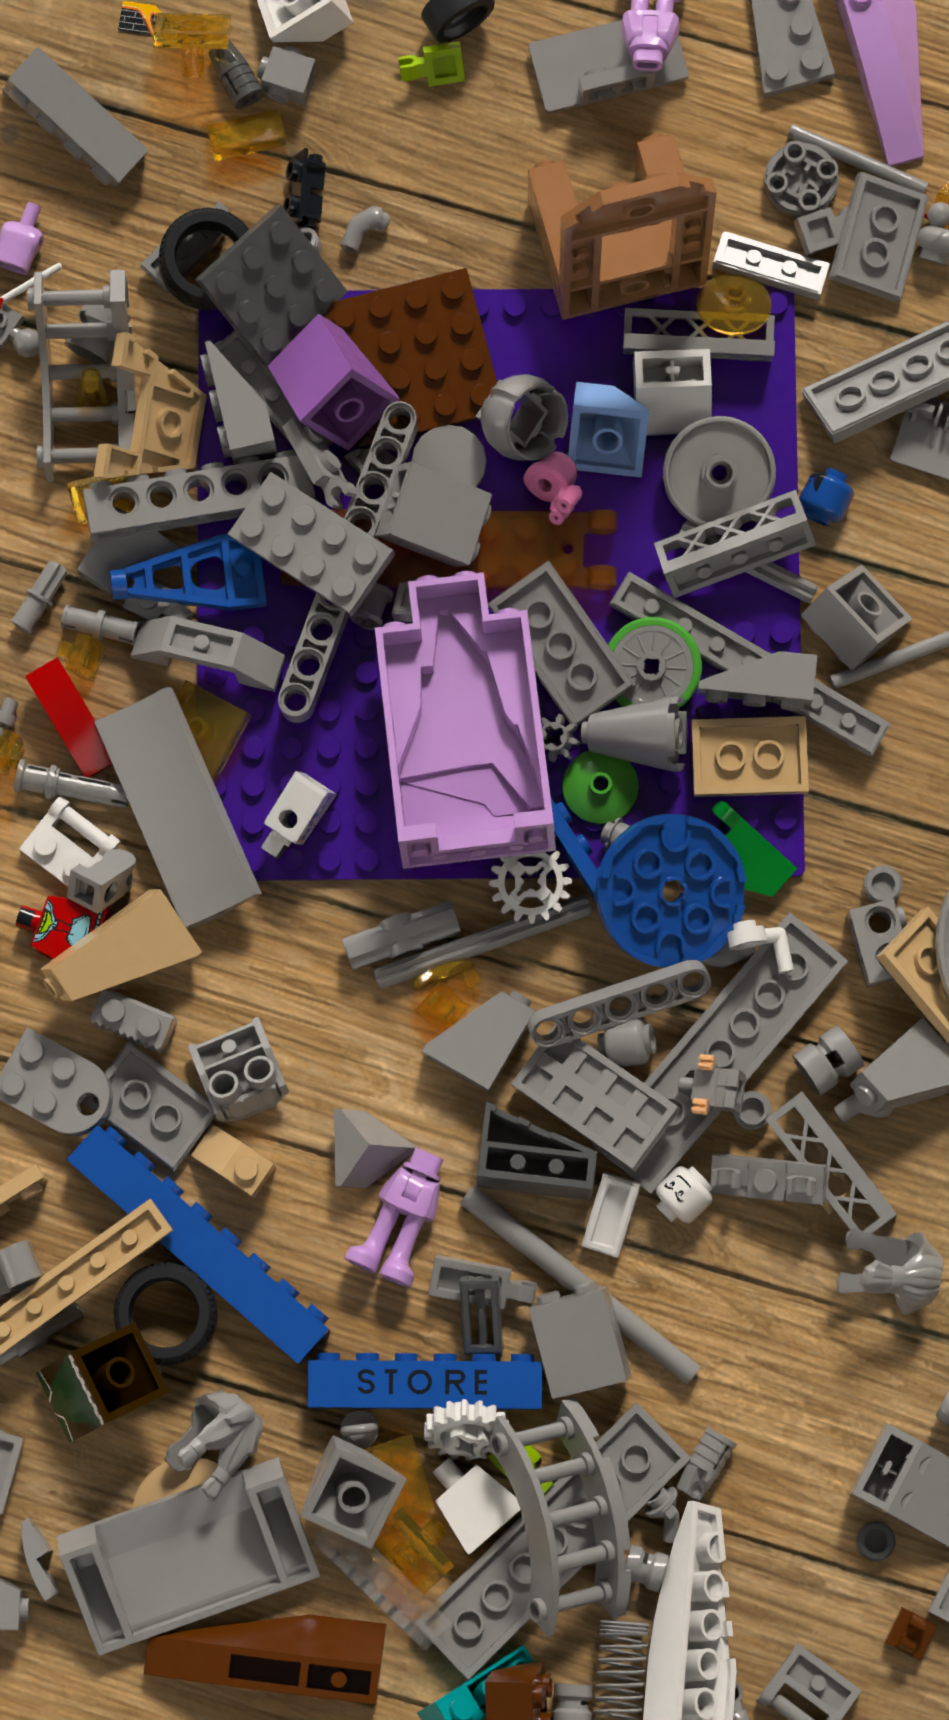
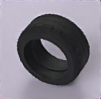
M198 208L181 215L166 230L160 244L159 270L165 286L180 302L199 310H218L202 288L192 285L180 274L176 263L178 247L184 238L200 230L221 232L235 243L249 228L237 216L225 210Z
M154 1263L134 1272L119 1290L114 1305L116 1331L134 1323V1305L144 1289L161 1281L179 1283L185 1286L196 1299L199 1316L195 1330L188 1339L173 1347H157L146 1341L145 1343L156 1365L173 1366L182 1364L200 1354L212 1339L217 1324V1304L208 1284L193 1270L176 1263Z

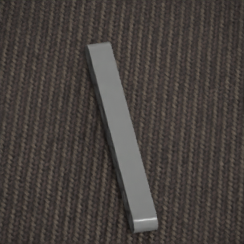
M402 401L391 403L383 412L356 485L357 495L351 498L344 519L352 524L361 519L369 521L372 527L367 533L377 540L378 537L375 535L398 464L406 463L418 430L415 410L410 404ZM399 415H404L411 420L408 427L401 430L393 428L390 422ZM384 450H392L397 453L398 457L392 464L386 465L377 460L379 454ZM371 485H380L385 489L383 496L375 500L367 498L364 493ZM317 593L278 696V703L282 714L287 720L294 723L305 722L313 714L350 615L336 605L327 603L325 598ZM326 624L332 627L333 632L328 639L317 640L312 636L313 630L318 625ZM312 659L320 664L317 673L311 676L300 673L299 668L305 660ZM291 696H304L307 699L304 708L300 711L287 709L286 703Z

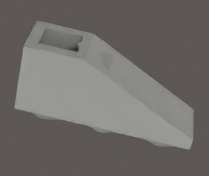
M779 651L700 680L697 695L705 696V701L711 703H727L728 698L743 700V705L749 707H765L766 702L781 704V709L803 711L804 706L811 707L813 702L817 655Z

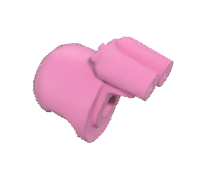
M552 452L547 457L540 459L539 462L533 463L524 474L523 480L528 490L539 499L551 502L549 519L553 524L560 525L574 510L575 504L582 497L581 487L574 485L577 478L576 465L572 458L562 452Z

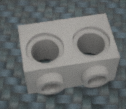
M893 898L849 910L846 916L866 988L895 981L890 973L880 965L876 957L907 925L902 906L896 908ZM874 915L883 916L888 921V931L885 933L872 931L868 923L869 918Z

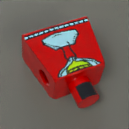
M48 896L42 911L22 905L15 926L33 932L34 935L30 945L32 949L53 960L107 921L112 910L108 906L97 914L68 898Z

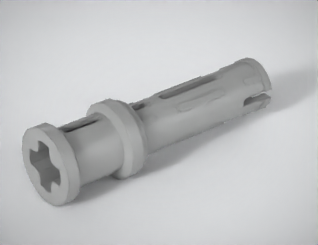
M25 759L19 760L14 781V792L20 793L22 790L42 793L48 799L56 798L59 795L112 805L123 809L128 807L129 801L122 785L119 783L61 772V768L55 765L46 768L27 764Z

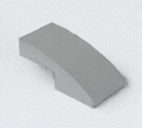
M27 1518L21 1522V1537L26 1562L37 1589L43 1599L49 1601L62 1592L41 1561L53 1549L33 1519Z

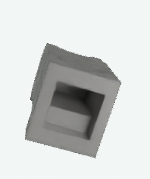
M111 849L103 854L102 860L89 868L81 864L70 870L67 898L98 914L132 888V869L136 864L135 856L125 850Z

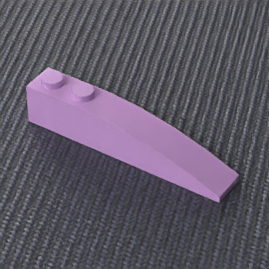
M835 0L886 164L893 167L922 159L924 157L917 12L914 0Z

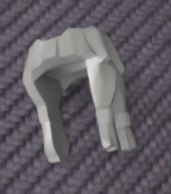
M851 1228L847 1232L845 1238L847 1248L872 1252L876 1260L864 1267L862 1274L853 1275L840 1272L836 1279L838 1292L843 1294L863 1291L876 1294L893 1293L895 1294L899 1310L905 1315H909L934 1301L940 1291L943 1258L921 1232H914L905 1240L900 1237L897 1239L888 1236H876L875 1234L863 1232L855 1228Z
M223 1389L196 1397L195 1407L191 1414L190 1428L180 1439L168 1447L166 1457L164 1458L170 1467L179 1472L190 1470L196 1460L206 1450L221 1449L218 1467L201 1487L203 1493L213 1501L248 1456L256 1454L258 1442L263 1431L262 1418L255 1413L253 1407L245 1403L237 1394L222 1392Z

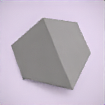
M334 1109L336 1187L367 1188L411 1156L415 1148L420 1149L366 1111Z

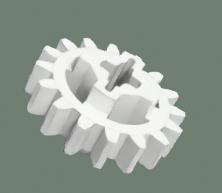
M559 851L551 855L541 852L500 857L504 864L502 867L492 866L491 871L499 875L496 880L489 881V886L499 889V892L492 899L493 902L504 901L505 904L501 910L502 914L513 910L515 911V922H519L522 915H527L529 923L534 924L535 915L541 914L542 918L548 921V910L552 908L559 913L562 911L557 901L559 898L569 900L570 894L562 889L563 886L572 884V879L562 875L569 868L568 863L557 864L556 861L560 856ZM527 857L542 860L536 866H524L518 862V860ZM540 870H544L537 881L540 889L535 891L530 888L527 892L524 891L518 896L524 884L521 877L524 874L531 877L534 874H538ZM552 870L555 873L557 882L554 894L546 887V876ZM507 871L515 878V889L509 896L505 889ZM525 899H537L543 904L536 908L519 906Z
M466 1399L456 1403L448 1401L445 1409L436 1406L434 1407V1414L426 1415L424 1440L428 1441L429 1449L437 1448L438 1455L441 1456L447 1453L451 1455L452 1460L457 1459L459 1456H465L467 1461L479 1457L486 1459L487 1452L492 1453L489 1448V1440L496 1416L503 1415L506 1419V1413H496L495 1405L485 1407L483 1401L480 1400L474 1405L469 1404Z

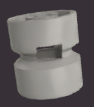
M83 305L78 314L81 323L107 322V318H112L111 308H104V305ZM107 337L70 338L64 342L65 346L72 352L96 364L109 363L115 346L114 341H108Z
M837 1025L819 1036V1044L817 1046L809 1043L792 1055L793 1061L800 1073L819 1096L836 1086L839 1076L847 1078L864 1066L859 1052L844 1031ZM828 1053H831L836 1060L832 1065L825 1056Z

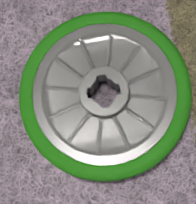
M659 617L637 619L622 627L608 644L636 684V686L616 699L623 707L673 695L682 696L686 703L695 693L702 673L701 655L693 637L679 624ZM648 659L659 660L658 674H646V661ZM679 703L678 708L682 707L685 703Z

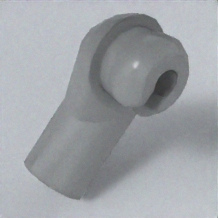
M371 206L354 215L350 219L340 246L349 252L357 253L365 232L372 228L377 231H383L388 227L390 223L389 214L383 212L381 207Z
M855 1093L834 1106L836 1114L844 1123L859 1113L882 1118L889 1116L893 1109L874 1113L870 1107L863 1105L857 1099Z

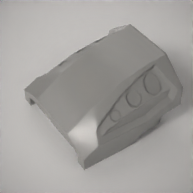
M259 1017L251 1019L252 1023L201 1044L195 1045V1043L187 1045L218 1121L243 1120L274 1107L289 1092Z

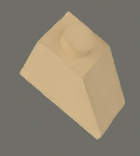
M213 1124L191 1154V1157L253 1199L258 1195L276 1168L272 1162Z

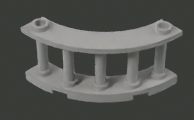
M110 270V285H104L103 289L45 291L42 272H34V287L27 288L28 310H34L36 317L42 383L43 445H37L38 468H44L47 482H54L55 464L96 463L98 447L55 449L54 423L112 421L113 425H118L119 442L112 443V445L130 450L134 428V414H129V412H136L135 374L112 367V359H110V363L52 365L50 339L107 337L108 341H114L115 345L116 333L127 332L132 334V326L128 324L127 308H129L130 304L126 270ZM104 305V308H111L112 318H107V322L48 324L47 306ZM110 378L111 382H117L118 402H112L111 406L54 408L53 380ZM121 476V479L127 480V478L132 476Z
M575 1397L561 1401L555 1423L516 1433L503 1415L496 1416L489 1440V1448L503 1467L515 1492L526 1528L531 1565V1586L527 1612L547 1637L554 1635L558 1612L598 1602L612 1618L626 1615L630 1594L631 1571L625 1570L624 1550L631 1549L620 1486L610 1458H602L594 1440L599 1437L595 1426ZM557 1438L562 1440L572 1460L534 1469L524 1447ZM579 1474L588 1502L549 1512L541 1484ZM592 1518L596 1546L557 1556L553 1528ZM596 1563L593 1587L559 1596L560 1572Z

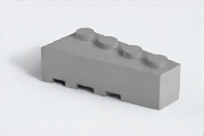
M39 47L8 78L3 92L35 118L36 122L46 132L53 134L63 142V147L78 160L81 158L92 167L91 173L104 185L107 186L111 183L116 188L149 151Z

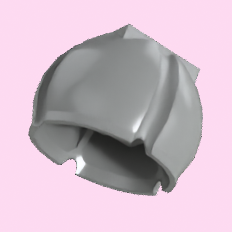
M529 374L514 375L503 380L499 379L475 417L481 421V427L487 442L501 455L517 461H533L547 457L557 448L554 439L563 438L568 425V408L564 396L558 393L555 387L551 386L543 378ZM518 401L521 404V406L514 415L513 419L511 420L512 413L515 408L514 405Z

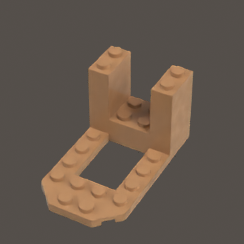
M653 134L647 136L641 142H637L635 166L637 182L630 184L627 182L613 183L607 186L605 190L597 192L579 205H577L564 160L559 162L547 160L528 169V203L562 320L706 285L717 192L713 179L685 174L674 134L665 136ZM629 230L628 232H624V233H620V234H616V235H615V233H619V232H623V231Z

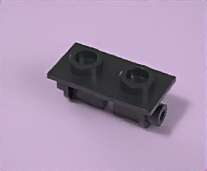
M304 148L288 162L286 179L290 181L289 194L285 197L283 208L295 224L302 222V227L315 230L317 229V224L321 223L323 196L310 194V190H324L326 163L323 162L322 155H308V148Z

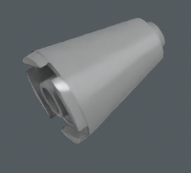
M673 695L590 714L588 722H582V744H588V749L592 753L671 772H681L684 764L677 762L679 754H686L687 714L686 711H679L678 704L685 703L684 698Z

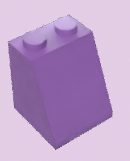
M320 314L268 365L269 370L299 421L347 451L382 417L388 405L399 400L395 391L346 332Z

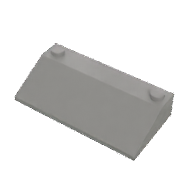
M279 1457L235 1472L230 1477L226 1486L222 1487L214 1501L203 1493L201 1489L203 1484L57 1535L61 1562L98 1656L321 1577Z

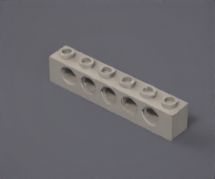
M295 450L279 452L275 455V458L261 460L259 456H251L240 459L236 465L224 466L221 462L203 465L200 471L187 473L186 469L179 468L166 471L163 477L149 479V475H135L127 478V483L112 485L111 481L95 482L89 485L90 489L83 490V502L91 542L239 518L263 484L262 479L269 475L270 472L315 500L314 486ZM230 481H239L245 486L246 490L240 495H232L226 490L225 485ZM194 487H202L208 492L209 496L203 501H194L189 497L188 491ZM157 493H164L170 497L172 502L168 506L160 508L155 506L150 499ZM120 499H127L133 503L134 509L129 513L122 514L117 512L113 505Z

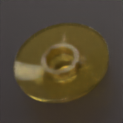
M725 274L709 280L703 285L697 296V311L701 320L711 329L726 335H745L754 332L766 323L771 313V298L766 288L755 279L739 274Z

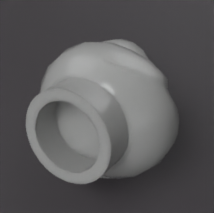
M937 202L931 205L927 213L924 214L930 225L921 228L918 233L917 239L922 247L920 258L948 266L949 230L944 227L949 225V205L944 202Z

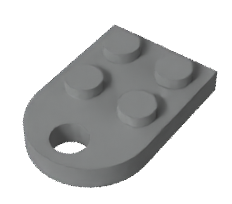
M28 1027L0 1073V1101L61 1134L80 1136L90 1133L97 1125L100 1126L110 1113L113 1103V1089L104 1071L91 1061ZM88 1096H97L99 1099L98 1110L92 1115H83L81 1112L82 1101Z

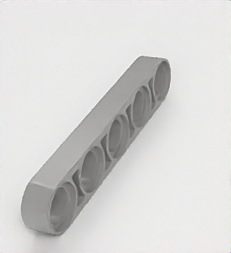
M686 960L542 1008L530 1016L528 1030L532 1040L539 1047H554L700 998L709 991L711 978L703 963L697 960ZM693 972L702 974L701 981L694 986L683 985V979L686 975ZM660 984L666 987L663 995L658 998L652 999L646 996L647 990L653 985ZM627 997L629 1003L624 1009L619 1011L610 1009L609 1006L615 998ZM581 1009L593 1011L592 1017L588 1021L583 1023L573 1021L577 1011ZM545 1021L556 1023L555 1030L548 1035H540L536 1032L538 1026Z

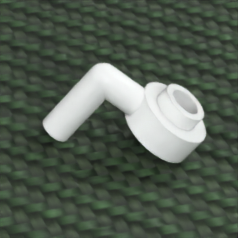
M746 920L733 924L734 930L727 933L730 950H741L773 943L779 974L794 971L787 934L783 928H765L763 925H756L755 920Z

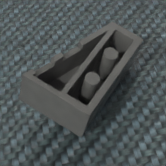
M486 1101L476 1187L591 1201L597 1158L596 1151L557 1133L545 1131L530 1124V1121L522 1117L517 1118L497 1109V1106Z

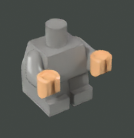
M700 1054V1063H698V1069H695L694 1078L680 1077L678 1084L679 1092L691 1093L690 1100L694 1104V1107H691V1112L705 1116L710 1114L713 1108L719 1111L741 1113L746 1075L740 1070L718 1068L714 1055Z

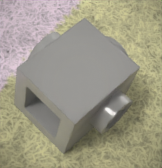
M273 46L270 56L262 58L258 70V78H261L264 93H267L270 99L280 103H288V100L305 105L317 73L316 61L313 58L304 56V53L297 48L284 46L281 49Z

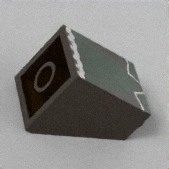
M136 1322L89 1343L36 1372L69 1443L169 1393Z

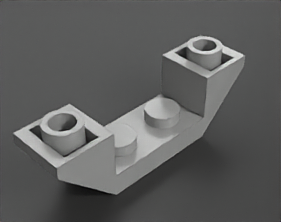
M174 616L142 621L131 653L132 659L168 667L170 658L233 672L239 684L273 692L276 690L286 658L284 654L245 633Z

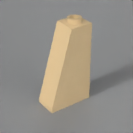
M152 889L139 896L40 970L46 977L43 980L46 989L55 999L60 998L63 1001H74L197 957L202 951L161 889Z

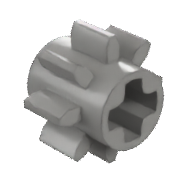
M558 714L556 717V722H550L544 717L541 718L544 725L542 727L545 751L549 750V761L555 763L558 754H563L566 758L571 759L572 756L569 750L573 745H581V742L575 739L572 734L577 730L578 726L572 723L565 727V718L561 714ZM555 730L561 734L564 733L560 737L562 742L560 746L550 743L553 740L551 733Z

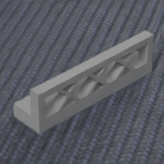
M625 308L623 354L634 355V352L710 349V359L772 362L775 349V341H773L775 315ZM632 317L648 318L657 330L653 334L631 333ZM656 319L668 320L663 325H661ZM675 320H685L694 329V332L690 336H673L666 331V328ZM694 321L706 322H704L700 327H698V325ZM712 322H723L732 334L727 338L708 337L703 330ZM731 323L743 324L736 329ZM749 324H766L765 340L745 339L740 332Z
M793 490L655 542L654 545L673 597L677 598L816 545L797 491ZM794 505L796 513L784 518L774 517L778 510ZM746 522H758L752 530L746 532L739 530L742 524ZM714 534L722 535V538L717 543L712 545L703 544L709 536ZM680 547L687 549L682 556L668 561L667 552Z
M800 1092L765 1119L798 1162L808 1163L804 1157L806 1141L823 1143L828 1149L826 1199L849 1229H859L852 1220L854 1202L870 1204L880 1217L864 1229L863 1232L874 1233L897 1215L803 1092ZM795 1107L804 1118L803 1136L786 1134L777 1120ZM808 1125L818 1138L807 1137ZM791 1139L802 1140L801 1151L798 1150ZM832 1156L842 1169L831 1167ZM830 1172L848 1175L852 1181L850 1198L834 1196L828 1189ZM856 1187L866 1200L854 1198ZM838 1200L849 1202L848 1213Z

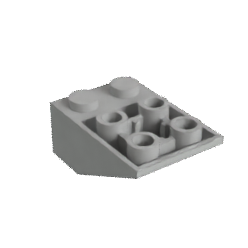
M211 341L205 342L208 354L200 356L208 387L215 386L216 390L209 391L216 423L224 422V426L217 427L224 458L232 457L234 465L238 464L240 459L251 456H259L261 460L275 458L277 449L266 403Z
M884 1424L849 1495L949 1547V1457L896 1427Z

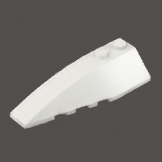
M697 1501L687 1502L661 1585L648 1656L643 1720H733L737 1669L736 1658L730 1659L728 1637L733 1636L732 1621H726L724 1598L730 1596L728 1581H725L721 1571V1562L726 1560L722 1514L720 1508Z

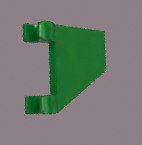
M717 802L712 808V812L731 828L725 836L733 844L743 863L747 881L744 882V889L773 897L798 868L726 802Z

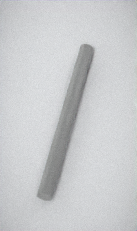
M475 1186L468 1191L460 1202L464 1208L572 1294L575 1293L574 1287L594 1282ZM611 1295L620 1332L687 1385L701 1366Z

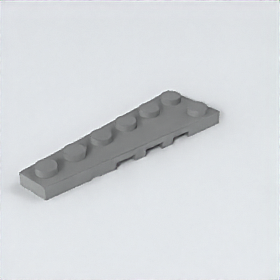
M751 0L764 98L834 78L835 71L812 0Z

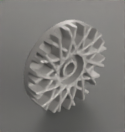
M726 416L703 418L681 430L666 451L662 468V479L669 501L679 514L699 526L769 500L776 480L774 456L765 438L748 423ZM718 465L723 466L726 470V476L722 480H716L712 475L713 468Z

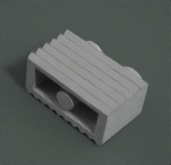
M108 988L101 991L90 1017L95 1028L100 1027L102 1031L107 1030L110 1034L114 1033L117 1037L121 1036L124 1040L129 1039L131 1043L136 1042L138 1046L143 1045L145 1049L150 1048L152 1052L156 1050L159 1055L165 1052L177 1024L175 1016Z

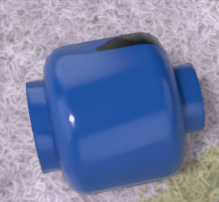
M827 468L825 473H811L799 496L806 518L829 527L831 522L837 523L842 521L854 497L853 489L846 483L848 476L832 468Z

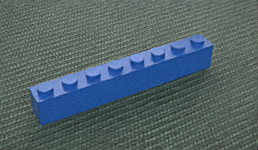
M97 1125L66 1160L127 1214L147 1200L152 1199L174 1230L159 1242L186 1266L196 1272L201 1279L296 1363L301 1365L331 1331L324 1325L329 1318L312 1303L307 1309L295 1299L300 1292L284 1278L279 1283L275 1282L266 1274L271 1267L258 1255L253 1253L248 1258L241 1252L238 1246L242 1241L226 1227L219 1232L208 1223L213 1216L200 1204L195 1202L190 1207L183 1201L180 1196L185 1191L168 1176L163 1182L151 1172L156 1166L138 1151L133 1157L122 1146L127 1140L111 1126L104 1131Z

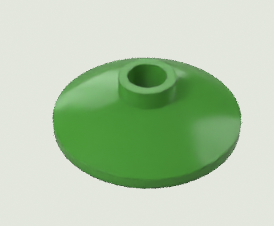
M586 751L577 756L566 769L562 784L563 796L569 809L583 821L592 824L613 823L617 818L624 817L635 804L638 795V778L629 761ZM597 778H604L608 782V787L605 790L600 791L594 787L593 783Z

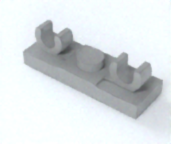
M715 1153L712 1155L710 1185L713 1189L710 1193L823 1205L826 1203L828 1165Z

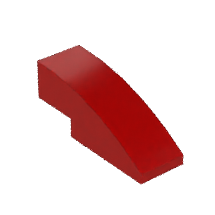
M56 657L25 675L29 685L83 776L91 778L113 765L95 725V719L59 658Z

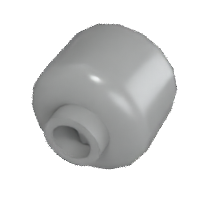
M643 1017L605 1029L604 1033L598 1034L599 1052L604 1056L606 1055L608 1059L620 1067L645 1064L648 1062L650 1055L656 1052L654 1027L651 1023L647 1024Z

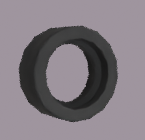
M430 0L423 8L421 18L435 40L440 43L450 42L471 32L489 17L494 9L495 1Z

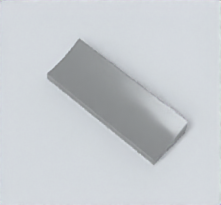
M163 688L124 709L94 721L173 906L185 927L203 926L261 895L260 888L173 688Z

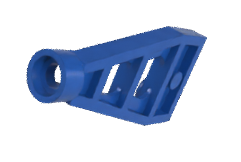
M220 534L126 567L125 569L110 570L113 600L136 598L226 611L266 607L267 604L261 557L232 539L228 534ZM212 557L219 558L223 562L225 585L219 590L204 589L194 585L191 580V569L194 564ZM172 566H179L182 569L184 585L181 589H159L154 585L153 574L155 571ZM127 578L134 580L132 588H127Z

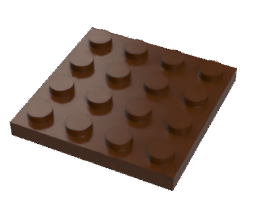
M467 268L332 302L324 314L326 319L346 332L399 397L398 401L406 402L413 407L418 422L416 436L425 434L436 427L444 425L456 426L478 420L475 416L481 409L484 400L490 395L491 389L497 384V379ZM399 415L392 419L390 425L395 429L401 430L408 427L411 420L404 415ZM381 418L358 441L359 448L371 447Z

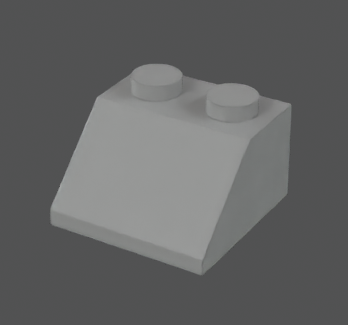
M862 564L828 586L801 615L809 624L810 629L820 636L834 651L836 657L851 670H854L871 658L912 621V617Z

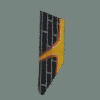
M123 1L118 31L167 38H177L179 36V32L157 6Z

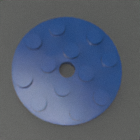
M661 814L645 818L622 832L611 844L602 860L596 882V902L602 924L613 942L626 954L640 962L657 967H668L686 960L702 962L725 946L728 942L727 933L734 930L733 924L741 922L745 909L743 904L744 882H747L743 863L730 840L713 825L703 820L679 814ZM675 880L680 886V894L676 900L668 902L664 899L663 895L664 883Z

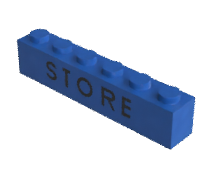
M317 1353V1360H308V1408L434 1409V1407L438 1406L445 1409L448 1401L456 1403L466 1399L471 1405H474L479 1400L483 1401L485 1407L495 1405L496 1410H542V1362H534V1354H511V1361H495V1354H472V1361H457V1354H433V1361H418V1354L395 1353V1361H379V1353H356V1360H340V1353Z

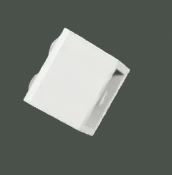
M710 349L634 352V399L649 409L646 436L676 435L685 429L686 426L700 419L712 417Z

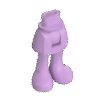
M631 0V10L623 14L621 30L629 56L633 60L632 66L634 69L639 71H659L662 69V63L669 55L679 34V17L673 13L674 3H678L681 0H656L655 10H648L649 0Z
M415 1148L410 1161L404 1162L403 1168L397 1169L378 1194L383 1205L369 1237L364 1244L351 1246L343 1259L367 1272L376 1274L399 1214H402L406 1218L397 1240L379 1272V1276L410 1288L414 1281V1273L409 1267L411 1252L424 1222H432L435 1218L440 1191L439 1181L441 1179L437 1174L443 1159Z

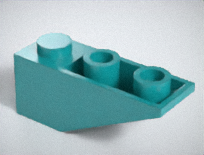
M523 1645L426 1706L417 1714L421 1720H482L486 1717L485 1681L490 1673L494 1670L534 1661Z

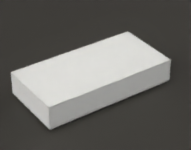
M608 1172L603 1173L581 1245L582 1247L616 1258L620 1256L642 1183Z

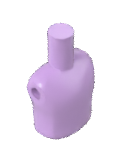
M27 203L20 222L8 221L3 224L0 232L1 268L28 275L32 262L44 240L42 232L34 227L41 207L37 204Z

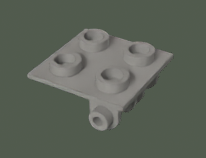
M931 398L906 410L889 461L949 480V402Z

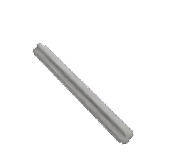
M581 895L559 903L562 908L560 913L552 908L548 910V921H545L541 914L535 915L534 924H530L528 916L525 915L521 917L519 922H515L513 919L381 966L374 970L377 984L380 988L384 989L589 916L592 913L590 902L586 895Z

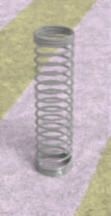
M600 1620L601 1624L599 1626L601 1628L599 1630L603 1632L599 1634L601 1638L639 1645H600L598 1647L601 1651L638 1658H599L596 1660L601 1664L635 1669L633 1671L596 1672L598 1676L635 1682L628 1684H596L595 1687L597 1689L635 1696L595 1697L594 1700L635 1709H596L593 1713L626 1720H641L631 1716L615 1714L638 1713L644 1710L639 1705L615 1700L643 1699L645 1696L642 1693L620 1688L642 1687L645 1685V1682L619 1675L643 1674L646 1670L640 1666L619 1662L645 1661L648 1658L643 1654L618 1649H640L648 1647V1644L643 1641L617 1636L648 1635L650 1630L648 1627L650 1625L640 1622Z

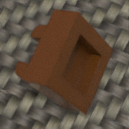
M901 1607L884 1643L921 1661L938 1625Z

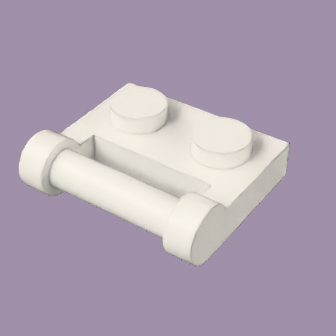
M60 796L51 805L48 813L19 849L68 887L70 870L79 864L87 868L91 867L103 859V854L106 851L118 849L121 841L112 834L110 836L106 835L70 807L71 802ZM60 819L100 848L94 857L90 856L54 828Z

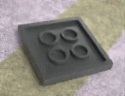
M275 205L195 279L261 364L268 366L318 314L323 316L332 302L340 300L348 292L280 205Z

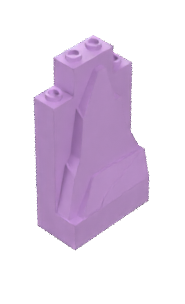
M461 571L450 577L438 578L433 575L419 577L416 581H408L413 623L405 624L395 621L386 623L383 627L375 628L398 842L403 869L556 851L554 820L527 610L519 611L516 608H505L495 614H489L484 573Z

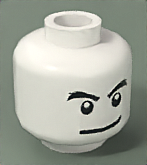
M678 1166L656 1187V1194L661 1200L656 1207L671 1222L678 1217L684 1223H691L712 1203L713 1198L710 1191L713 1187L693 1166L689 1169Z

